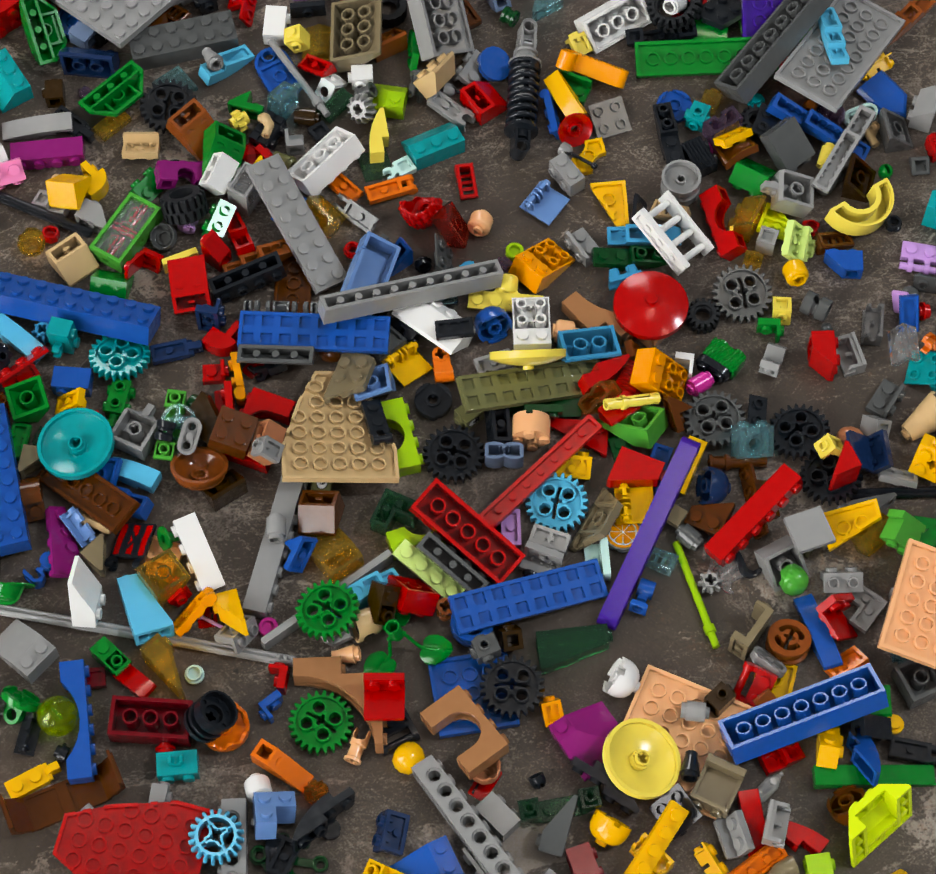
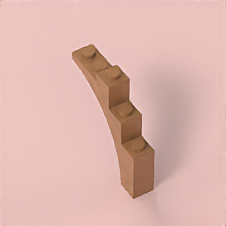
M575 291L562 301L561 311L571 321H574L579 329L613 325L619 345L633 338L632 335L620 327L615 319L614 312L594 305ZM639 339L646 348L656 347L663 341V339Z
M341 656L293 658L294 686H310L324 689L331 693L334 692V694L341 696L352 704L364 718V673H346V664H342ZM366 721L374 739L376 754L384 753V746L388 745L387 733H383V728L387 727V721Z

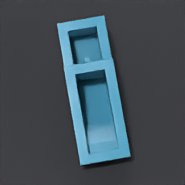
M245 44L218 53L222 56L224 62L223 67L219 71H212L208 69L206 63L200 64L198 75L207 86H210L243 68L254 59L255 55Z
M121 458L123 463L118 480L133 488L138 489L139 487L153 494L163 479L161 472L141 463Z

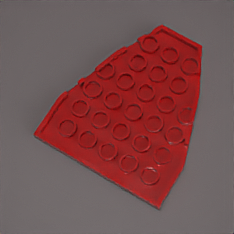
M173 800L171 802L104 805V807L65 813L52 854L73 874H200L204 856L197 859L196 854L198 852H191V848L194 845H189L188 840L192 839L188 836V832L194 831L190 827L191 824L198 825L195 818L199 817L202 820V812L209 816L210 809ZM207 826L201 831L199 842H202L204 837L209 834Z

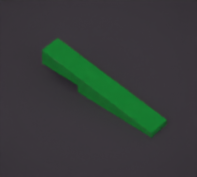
M816 765L812 767L814 789H834L846 785H855L856 788L861 787L863 789L874 788L854 765H837V769L818 767ZM881 765L878 784H909L911 787L935 786L933 765Z

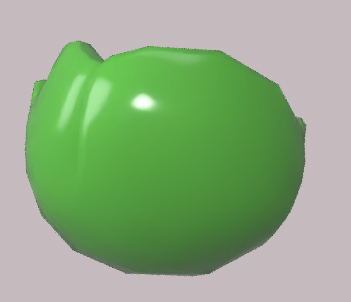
M790 564L780 571L781 580L779 585L785 594L797 596L804 593L808 587L809 577L800 565Z

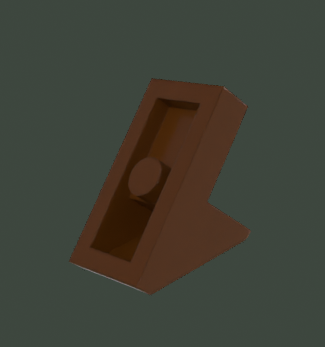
M662 393L661 398L670 429L677 433L685 431L683 426L685 421L681 412L693 407Z

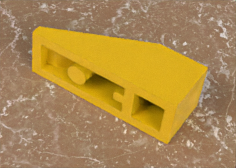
M237 588L217 593L218 598L212 606L214 614H219L221 622L242 635H249Z

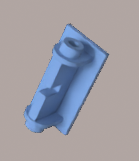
M73 506L66 513L59 516L82 548L96 538V533L88 523L81 524L85 519L78 508L75 509Z

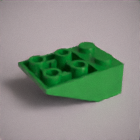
M218 121L212 123L204 131L202 175L213 153L224 152L239 162V168L246 149V134Z

